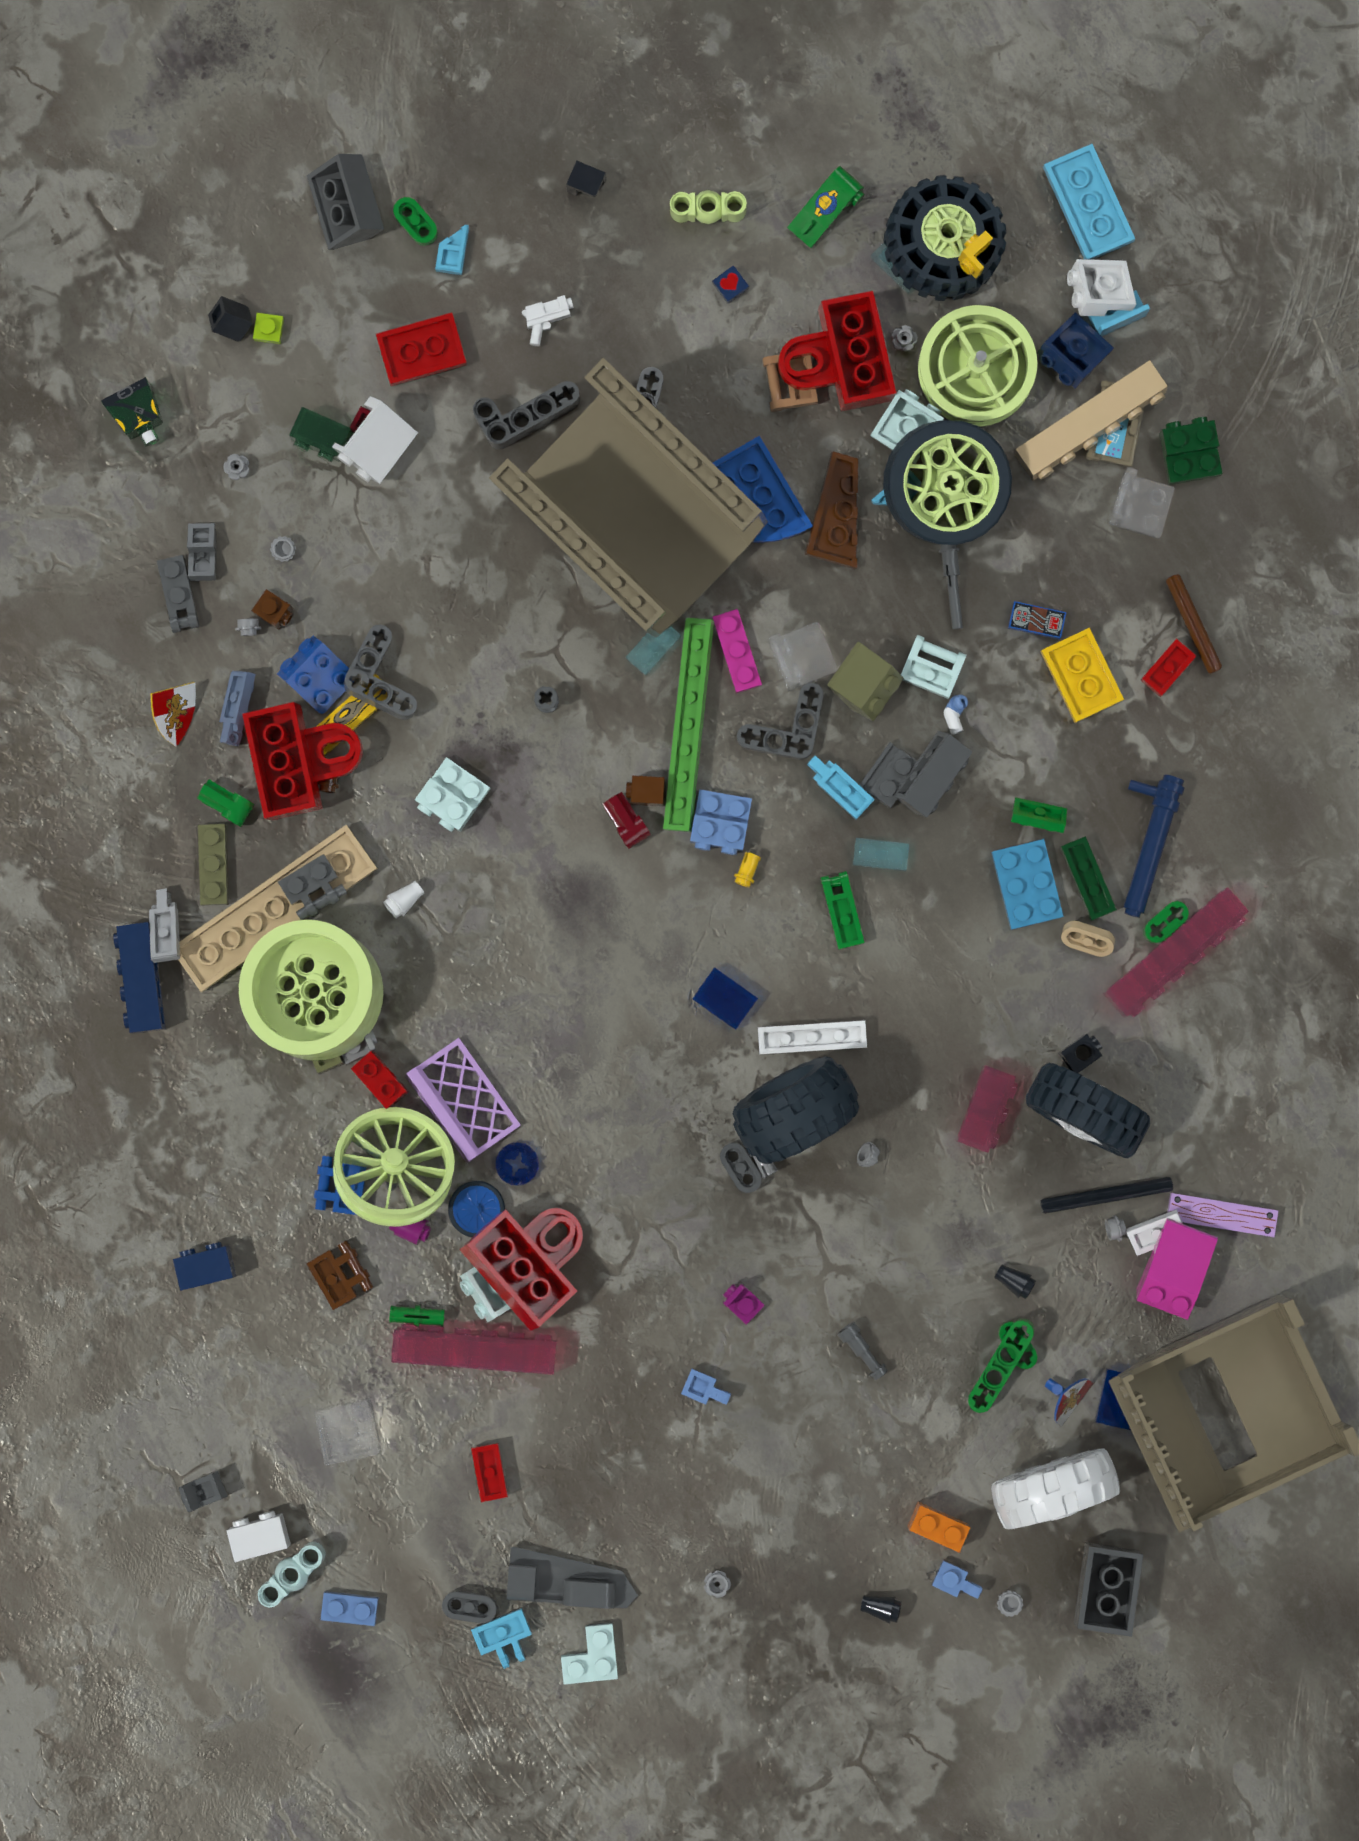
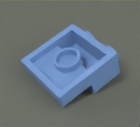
M699 789L690 843H694L695 848L710 851L711 847L722 848L721 853L737 855V851L743 852L752 798Z

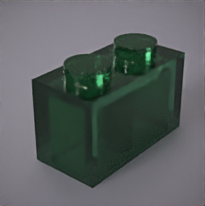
M301 407L289 437L294 442L293 446L305 452H308L309 449L316 451L319 458L332 463L333 459L341 462L337 458L340 453L332 448V446L337 443L344 447L352 437L353 432L350 427Z

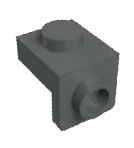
M218 1471L179 1487L181 1500L187 1512H192L227 1497Z

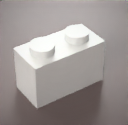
M275 1511L262 1513L259 1515V1520L249 1522L248 1518L233 1521V1527L226 1530L234 1562L287 1549L291 1545L283 1513L275 1515Z

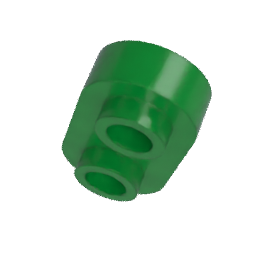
M403 197L399 199L393 208L397 222L417 244L421 246L432 244L438 234L434 221L413 198ZM405 210L412 211L409 217L403 216ZM423 229L429 231V234L425 237L420 235Z

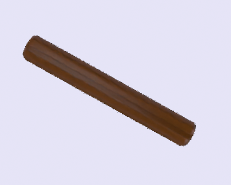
M1175 574L1169 577L1166 583L1208 673L1217 672L1222 668V664L1181 576Z

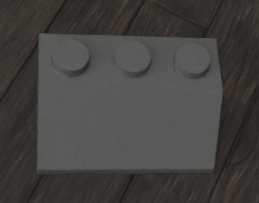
M337 154L307 175L328 250L368 240L384 230L362 154Z

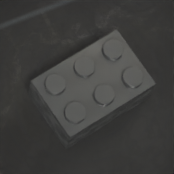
M1085 1542L1074 1625L1078 1629L1132 1637L1143 1554L1139 1550Z

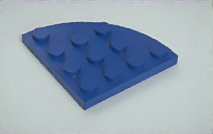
M760 436L713 462L766 517L768 523L753 542L763 543L785 540L811 530L813 525Z

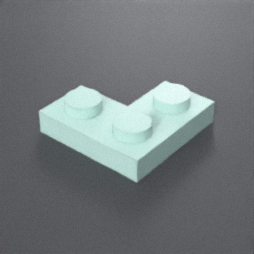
M613 1622L586 1625L588 1653L561 1655L564 1684L618 1679Z

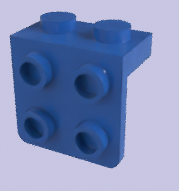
M312 636L300 644L299 651L292 658H288L282 663L277 675L290 685L318 713L323 714L346 691L344 689V680L349 668L323 642Z

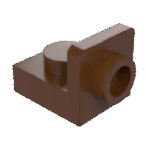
M267 589L251 610L278 630L281 626H287L294 615L292 613L294 608L291 604L283 601Z

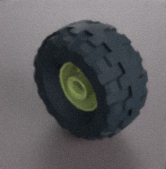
M819 1057L780 1074L740 1100L732 1113L735 1119L733 1126L750 1156H755L760 1163L772 1164L793 1155L795 1156L815 1146L847 1125L858 1114L859 1104L857 1099L859 1095L841 1064H837L831 1057Z

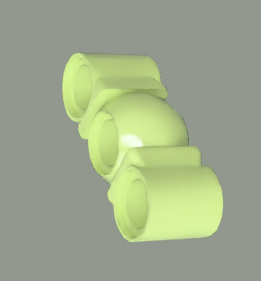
M710 190L702 191L696 196L695 192L690 194L678 192L670 200L671 217L680 223L687 221L695 222V218L705 224L715 223L719 219H721V222L727 220L739 222L746 215V198L743 194L736 191L728 194L721 192V196ZM736 202L742 208L734 212L729 210L728 205ZM678 203H685L689 208L685 212H679L675 209V206ZM704 203H712L715 209L706 212L701 206Z

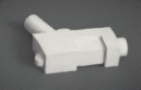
M565 295L557 297L556 300L546 303L540 302L525 307L526 310L522 311V315L527 319L528 330L532 329L530 345L540 346L542 332L551 328L550 323L571 317L569 309L574 308L571 298L566 299Z

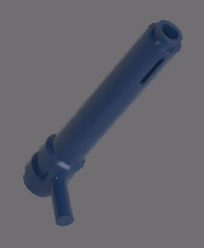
M1163 775V779L1159 780L1157 787L1134 780L1130 781L1128 790L1154 797L1152 802L1154 808L1123 906L1125 908L1124 914L1140 918V915L1144 914L1172 819L1180 806V802H1178L1179 796H1183L1185 789L1183 787L1184 780L1178 777Z

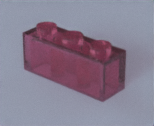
M986 1065L982 1067L956 1142L988 1153L990 1148L995 1149L999 1139V1134L996 1133L999 1123L1004 1124L1009 1109L1005 1108L1008 1098L1013 1099L1018 1084L1014 1083L1016 1076Z

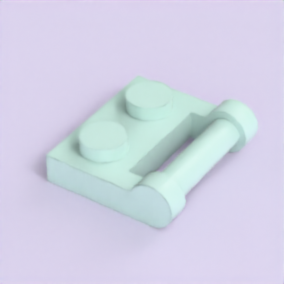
M917 635L901 673L904 678L903 681L949 699L965 661L966 654L961 652L956 654L924 640V637ZM919 650L953 663L952 670L918 657Z

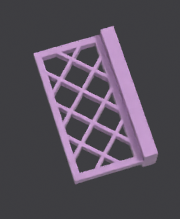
M459 1038L405 1075L466 1163L472 1161L482 1152L521 1126ZM456 1046L463 1054L462 1065L446 1063L448 1052ZM444 1055L443 1062L436 1061ZM466 1059L472 1067L465 1066ZM430 1064L442 1066L440 1081L429 1079L423 1069ZM445 1067L461 1069L459 1084L443 1081ZM464 1070L476 1072L479 1076L477 1087L462 1085ZM481 1082L484 1083L487 1089L481 1088ZM432 1083L439 1084L438 1091ZM442 1085L458 1088L456 1102L444 1101L441 1097ZM461 1088L477 1091L474 1106L459 1103ZM480 1092L491 1093L494 1098L493 1109L477 1107ZM497 1103L503 1111L496 1110ZM448 1105L455 1106L454 1113L451 1111ZM458 1107L473 1109L471 1125L458 1121L456 1118ZM477 1110L492 1113L490 1128L474 1125ZM495 1114L506 1115L512 1125L505 1130L493 1129ZM463 1127L470 1128L469 1135ZM473 1129L489 1132L487 1143L480 1148L472 1140ZM492 1132L500 1133L493 1139H491Z

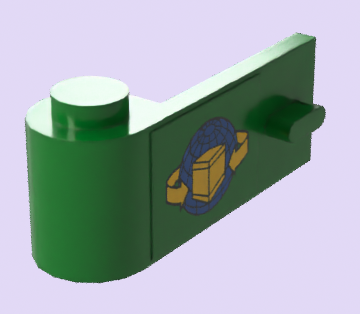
M841 166L837 167L787 228L808 247L812 248L845 207H849L851 204L855 207L865 195L862 193L864 186Z

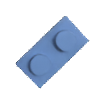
M325 1591L321 1620L375 1626L379 1597Z

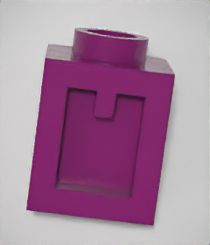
M733 1283L723 1294L726 1298L723 1304L746 1325L765 1306L742 1283L738 1286Z

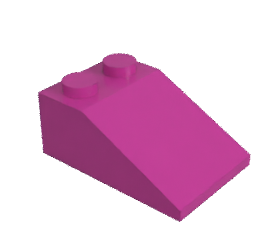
M1167 1218L1136 1288L1137 1301L1188 1320L1200 1293L1218 1237Z

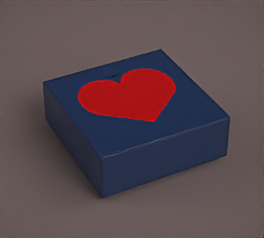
M734 265L712 280V284L727 304L749 289V285Z

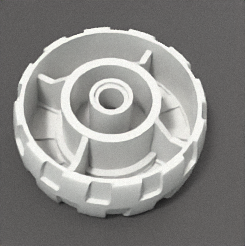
M1094 1449L1077 1453L1070 1457L1058 1458L1050 1463L1037 1465L1025 1469L1023 1472L1014 1473L997 1480L991 1487L994 1506L1005 1529H1015L1065 1518L1120 1494L1116 1469L1105 1449Z

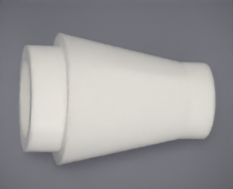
M413 881L411 884L387 895V899L383 903L396 919L401 915L404 917L419 897L424 894V891L416 881Z

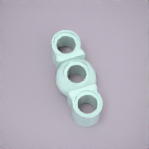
M309 1542L293 1557L280 1561L276 1566L275 1573L259 1589V1602L265 1607H275L290 1592L302 1589L308 1582L309 1575L315 1568L319 1567L325 1558L323 1546L317 1542ZM308 1549L315 1550L318 1553V1561L309 1562L305 1557V1551ZM287 1568H294L298 1572V1580H288L285 1576V1570ZM267 1587H274L278 1591V1598L275 1600L269 1599L265 1595V1589Z

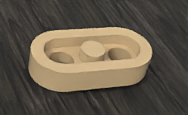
M1079 921L1066 923L1062 930L1061 939L1070 948L1099 957L1108 956L1113 952L1115 938L1107 930Z

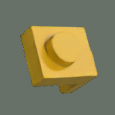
M986 230L980 236L974 234L964 244L966 248L958 258L963 271L968 275L972 274L974 278L980 276L984 269V266L976 257L989 246L993 239Z

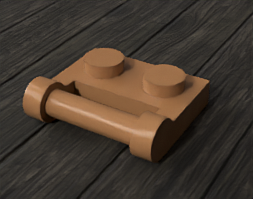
M779 355L767 356L762 359L763 367L767 369L771 402H769L770 411L776 412L818 404L816 389L798 390L789 385L790 398L782 399L777 371ZM811 355L792 359L790 367L795 371L811 369Z

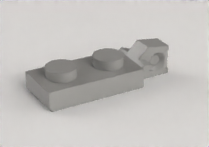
M167 888L156 890L157 905H152V909H149L151 960L154 963L180 959L177 904L172 902L171 893L167 891Z

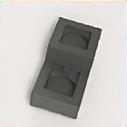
M215 523L188 524L189 581L216 580Z

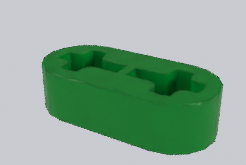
M1179 901L1166 905L1145 924L1143 928L1145 939L1155 944L1168 938L1188 919L1189 911L1187 906ZM1171 907L1182 910L1180 913L1181 920L1178 918L1170 922L1166 920L1172 914ZM1163 922L1165 927L1160 930L1162 936L1160 938L1158 936L1151 937L1152 929L1150 926L1156 927Z
M1006 1321L1000 1325L998 1329L1000 1341L1003 1340V1335L1007 1333L1005 1328L1010 1327L1014 1321ZM1015 1327L1018 1331L1016 1339L1019 1343L1021 1337L1026 1334L1022 1327ZM1031 1342L1025 1352L1030 1351L1032 1354L1029 1356L1030 1362L1026 1364L1024 1361H1020L1016 1365L1021 1369L1032 1368L1037 1362V1353ZM1005 1347L1013 1361L1016 1358L1015 1351L1010 1347Z

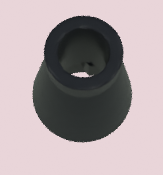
M1003 1264L994 1277L1016 1297L1019 1298L1021 1296L1024 1299H1027L1036 1283V1280L1031 1278V1274L1006 1267Z
M864 1595L860 1611L866 1612L889 1624L890 1622L897 1623L902 1601L896 1600V1597Z

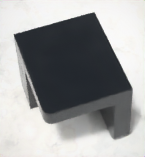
M576 160L566 183L567 192L577 196L580 191L596 197L601 184L604 185L606 182V172Z
M223 296L219 298L208 314L212 332L237 342L241 341L253 324L248 306Z

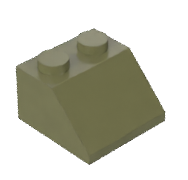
M857 642L827 686L850 709L874 722L904 678L892 665L862 643Z

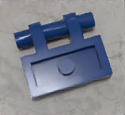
M322 1156L321 1166H318L317 1174H320L318 1189L314 1191V1198H316L315 1209L325 1211L326 1202L330 1200L334 1201L332 1212L356 1215L344 1204L337 1190H335V1193L328 1192L330 1176H333V1168H331L333 1157ZM342 1163L345 1177L367 1170V1167ZM365 1181L350 1185L360 1198L364 1192Z

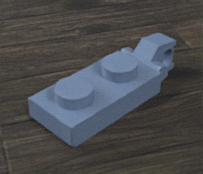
M242 671L231 672L219 721L223 723L221 743L239 746L244 726L242 714L248 713V705L254 689L256 674Z

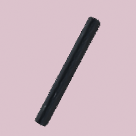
M1170 1177L1068 1194L1040 1200L1042 1213L1046 1214L1172 1191L1173 1182Z

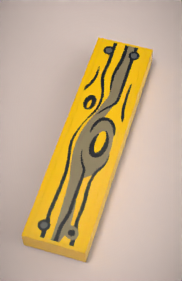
M368 683V687H365L364 694L368 695L371 683ZM379 688L374 690L373 696L378 701H384L388 698V693L384 689ZM350 696L317 726L340 723L355 730L378 708ZM340 742L327 745L324 748V756Z

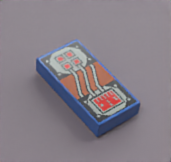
M1014 601L1008 629L1060 640L1066 612Z

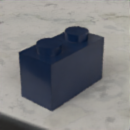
M221 1242L205 1245L206 1251L196 1253L195 1248L179 1252L180 1257L173 1259L180 1291L237 1277L230 1246L222 1247Z

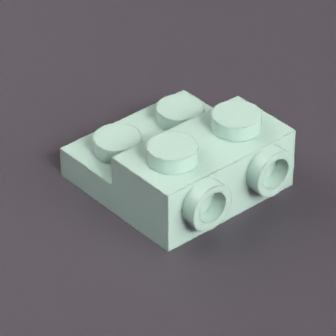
M907 389L904 393L898 390L870 436L893 450L896 444L913 429L923 424L943 421L944 418L940 416L942 411L929 403L927 407L918 402L919 397ZM919 453L917 454V456H916L915 459L913 460V462H912L913 464H916V462H917L918 459L920 458V454H919Z
M446 757L433 777L427 781L415 801L419 803L417 809L430 817L432 813L441 819L439 824L450 832L454 828L461 832L491 788Z
M475 1267L460 1275L462 1279L460 1287L466 1296L471 1295L476 1302L474 1310L480 1319L485 1318L489 1322L511 1309Z

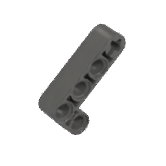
M565 381L503 416L494 401L489 398L478 399L473 405V413L488 443L493 448L501 450L574 410L580 403V393L575 383ZM568 392V394H572L573 399L568 400L564 398L563 393ZM554 397H556L557 402H559V408H557L555 400L553 399ZM542 404H549L552 410L548 414H541L538 412V408ZM489 407L493 412L489 417L483 418L479 416L480 409ZM526 417L529 422L525 427H518L515 425L516 419ZM495 430H503L506 433L502 440H494L492 434Z

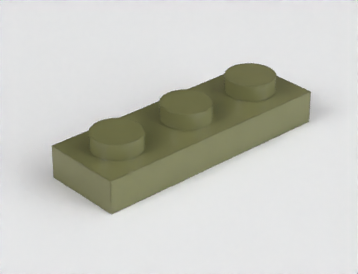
M226 824L198 825L200 905H229Z

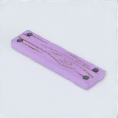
M1170 1193L1167 1213L1177 1209L1184 1223L1275 1237L1278 1217L1277 1210Z

